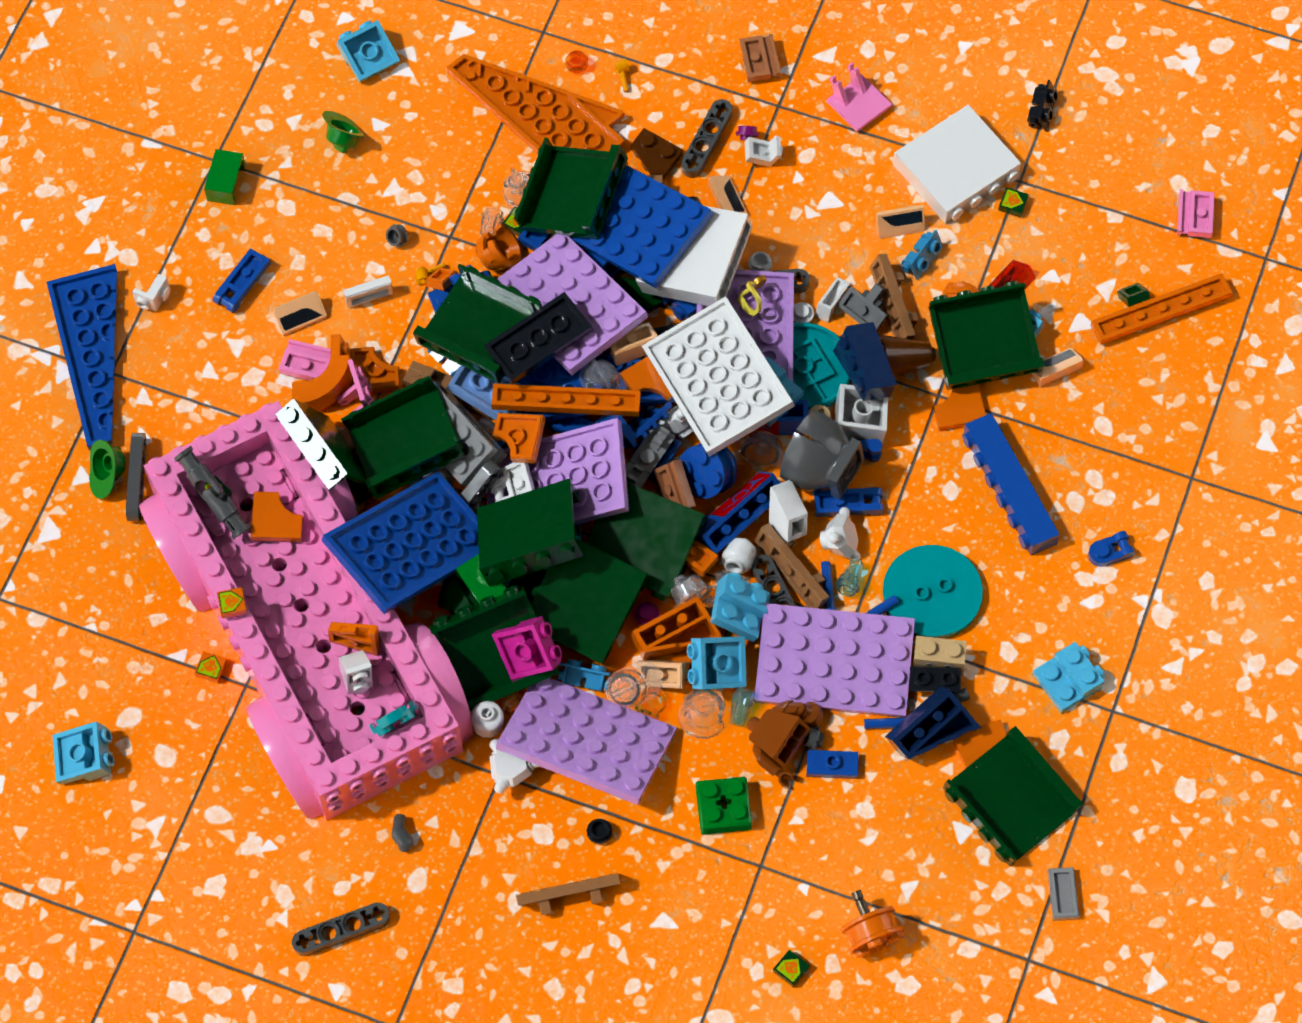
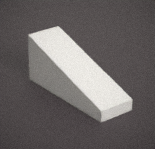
M837 277L818 302L815 317L828 323L838 307L837 304L850 287V283Z

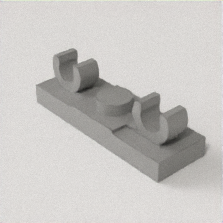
M660 425L655 429H651L625 467L627 483L641 488L676 436Z

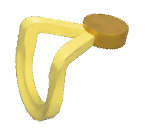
M764 275L757 277L754 281H748L746 284L747 289L742 291L737 298L742 309L751 316L757 315L762 309L761 298L755 289L760 288L766 283L767 279ZM749 292L756 299L757 307L755 310L748 306L743 297Z

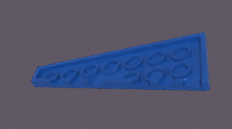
M115 264L47 281L89 451L94 442L98 440L107 441L110 445L113 444L118 279Z

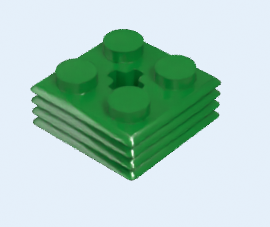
M745 776L696 782V797L702 835L752 829L748 785ZM726 802L728 804L727 809H722L720 803Z

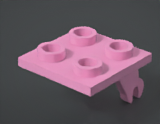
M851 62L847 65L851 83L843 88L842 82L840 80L836 81V76L833 75L829 79L832 84L833 95L826 99V102L858 132L891 108L892 103L860 74L858 67L854 69V63Z
M350 359L348 364L355 384L338 396L337 402L340 406H346L352 400L359 397L362 404L353 410L356 411L375 400L371 397L370 391L372 389L361 366L356 367L353 360Z

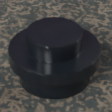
M595 819L587 826V837L591 842L604 844L610 840L612 827L608 821Z

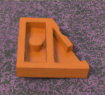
M331 622L328 635L330 642L359 651L363 650L365 653L378 656L381 648L378 626Z

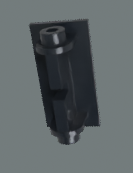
M1050 80L1047 81V85L1039 84L1035 88L1032 105L1039 106L1030 107L1027 118L1030 127L1036 128L1038 125H1042L1045 132L1048 131L1049 123L1053 120L1054 103L1058 100L1057 89L1054 88Z
M910 667L909 688L911 692H935L942 686L950 689L951 692L961 693V668Z

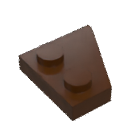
M645 128L642 129L631 144V150L641 160V165L645 171H648L650 175H662L663 180L683 155V149Z

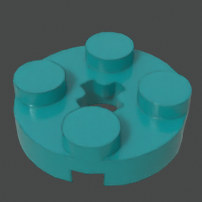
M414 700L408 702L410 708H407L406 705L401 706L376 721L378 726L375 723L368 725L373 735L377 733L379 737L395 729L393 723L400 720L401 724L416 717L415 711L418 707Z

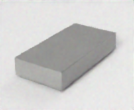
M1074 867L1048 869L1052 921L1079 920Z

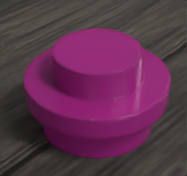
M738 126L736 136H740V141H745L748 137H759V133H757V127Z
M650 602L638 605L634 613L635 620L641 626L660 615L658 607Z

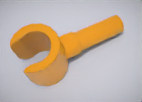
M625 58L616 62L615 72L621 79L623 91L628 92L629 88L625 73L630 71V66Z
M445 263L428 269L426 267L417 268L415 275L417 285H425V280L429 277L428 275H431L440 267L446 268Z

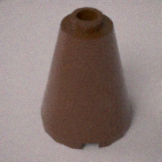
M878 334L894 378L930 367L936 359L935 348L931 347L929 342Z

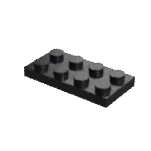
M563 292L485 344L484 347L494 362L500 365L502 372L513 385L591 333L593 328L568 295Z

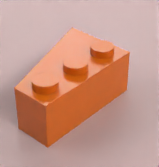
M696 596L633 630L630 639L644 660L687 652V646L691 644V638L722 636L715 624L710 623V615L700 598Z

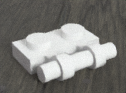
M516 462L503 467L502 472L504 476L498 477L490 487L496 502L535 490L528 463ZM505 488L508 490V496L504 495Z

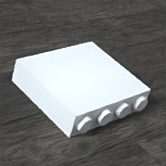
M966 105L894 152L893 158L894 167L945 224L952 219H958L968 208L978 206L982 199L988 195L996 194L1006 183H1013L1019 177L1021 162L969 105Z
M706 206L713 212L712 217L658 287L654 288L636 278L642 293L710 306L727 296L753 228L748 214Z

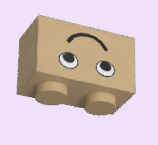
M916 636L913 667L961 668V676H963L967 641Z

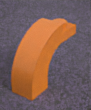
M341 334L331 335L330 362L320 376L312 380L292 382V399H296L320 411L337 402V397L348 390L353 380L348 360L352 358L350 357L349 344L344 341Z

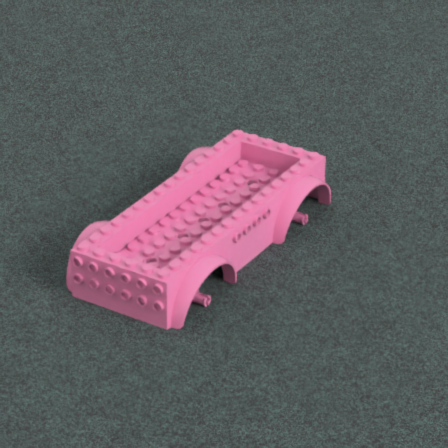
M279 401L265 404L260 410L252 414L242 415L237 421L229 425H222L214 432L206 436L201 435L195 438L193 442L185 446H178L171 450L170 453L162 457H155L143 465L153 496L143 501L139 508L158 548L182 589L197 611L203 612L211 608L215 610L223 630H226L229 636L228 639L234 651H237L240 657L239 659L244 670L248 672L260 694V698L246 707L247 713L265 751L288 791L308 819L324 815L327 821L463 752L462 744L472 737L473 726L467 700L458 676L434 634L420 622L403 626L394 609L383 614L321 541L324 534L358 516L355 502L346 478L334 488L328 490L275 414L282 409ZM189 446H192V452L198 460L204 463L213 476L216 475L231 490L232 496L230 498L239 509L238 513L246 524L249 523L251 526L253 509L251 511H243L241 507L248 503L253 504L254 492H279L280 501L287 510L293 514L303 515L302 542L251 541V527L233 540L231 531L224 522L218 520L209 506L197 495L195 487L186 477V471L179 462L174 461V457ZM242 587L247 614L222 618L217 592ZM331 622L378 626L381 645L378 656L365 653L372 666L373 687L364 693L348 694L339 668V657L358 652L359 650L330 642L328 629ZM414 700L418 707L415 711L416 717L401 724L400 720L393 723L395 729L379 737L377 733L373 735L368 725L375 723L378 726L376 722L378 719L401 706L406 705L407 708H410L408 702ZM356 706L365 707V711L361 715H353L351 710Z

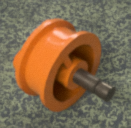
M857 890L851 893L856 902L860 917L848 922L841 928L842 933L847 934L852 947L849 949L851 954L859 958L870 953V949L873 948L876 949V952L882 951L890 947L891 942L904 937L903 927H898L893 916L895 912L894 906L870 912L865 899H863L862 891Z

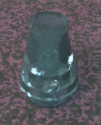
M851 559L849 561V564L836 581V589L840 594L853 597L859 592L862 569L864 567L862 561L858 559Z
M738 687L735 693H732L730 724L744 727L745 721L756 702L755 692Z

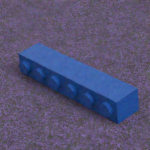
M992 413L966 423L964 433L962 434L963 442L967 448L970 447L972 449L977 467H982L985 473V481L988 487H993L997 494L996 500L1000 508H1004L1007 512L1009 525L1012 529L1015 528L1017 530L1022 548L1027 549L1032 556L1057 545L1060 534Z

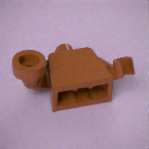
M784 701L773 707L772 710H766L760 719L754 716L747 723V729L751 731L749 740L754 744L752 751L757 763L770 775H776L780 785L784 788L788 787L782 783V778L790 776L794 780V777L790 772H783L780 768L785 769L810 731V727H817L823 720V710L814 702Z

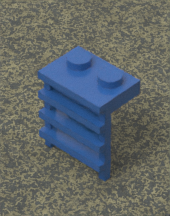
M667 402L662 408L653 409L654 405L646 406L639 413V417H634L628 424L621 415H604L599 417L595 423L618 418L622 422L624 448H634L638 445L635 440L637 438H645L648 435L645 432L647 429H655L658 426L656 423L658 419H666L669 416L666 411L673 405Z

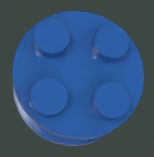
M699 443L685 450L680 457L692 495L702 499L714 497L731 488L736 480L737 464L728 447L709 457L702 444Z

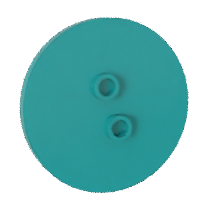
M793 323V382L804 391V396L799 400H808V412L815 405L828 407L835 403L840 384L849 385L850 378L833 352L840 338L831 330L817 324Z
M923 545L907 550L892 562L884 577L882 596L883 601L895 595L899 601V604L887 611L889 616L915 618L913 636L946 639L964 631L974 621L981 607L983 587L978 571L964 555L945 546Z

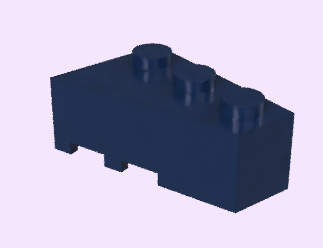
M874 322L846 326L833 352L863 401L890 397L897 383Z
M941 686L884 737L900 756L911 759L938 747L937 745L959 738L960 735L972 730L975 731L981 727L950 689Z

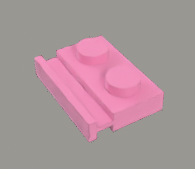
M1180 189L1177 235L1187 234V236L1212 237L1214 192L1195 190L1185 192L1183 189Z
M289 339L288 347L279 366V373L312 380L320 376L328 367L331 349Z

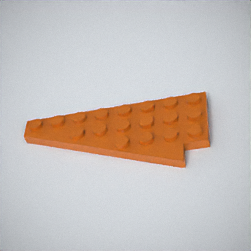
M464 53L446 67L449 75L537 154L544 138H548L553 146L608 152L612 144L620 145L621 147L625 145V140L612 129L625 117V113L620 109Z

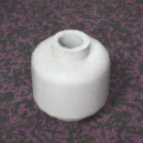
M734 538L725 546L721 555V562L724 568L729 573L744 574L748 572L756 558V548L746 538Z
M492 701L480 702L471 712L473 730L483 738L495 737L504 728L503 711L498 704Z

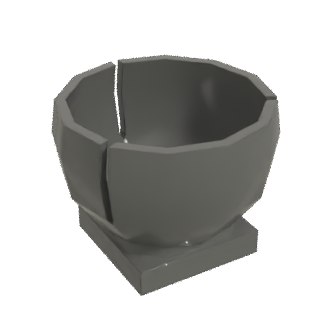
M813 411L804 418L796 429L797 432L812 439L810 440L794 432L780 466V477L785 481H792L796 488L806 491L829 488L831 495L841 500L865 460L861 441L853 437L849 441L844 428L826 414Z

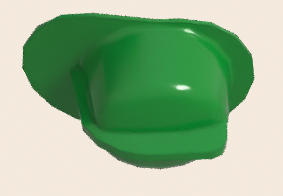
M334 111L323 112L322 116L327 123L326 139L339 152L345 153L356 145L360 137L365 136L356 124L346 116Z
M98 440L94 442L90 450L89 480L93 495L96 498L104 499L111 494L114 482L124 473L125 457L120 447H113L107 441Z

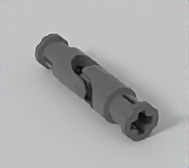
M189 446L174 457V461L180 463L187 473L186 477L204 501L207 502L218 520L225 523L231 531V537L234 540L247 531L251 525L249 523L246 524L238 513L239 509L228 494L224 492L222 486L207 466L198 460L192 452V446ZM204 481L209 483L212 487L206 489Z

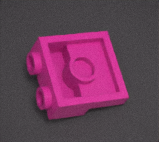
M542 616L521 621L517 626L496 630L492 634L511 680L551 671L561 662V648L558 645H554L551 638L552 627L548 622H544Z

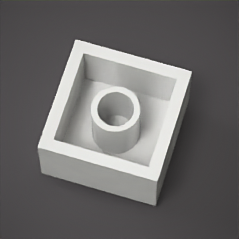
M840 384L835 401L834 421L844 428L849 441L853 437L857 440L878 439L883 443L887 431L888 397L863 401L854 385Z

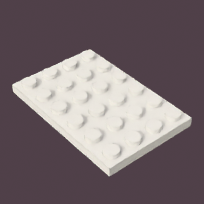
M726 296L642 345L645 353L709 457L795 406Z

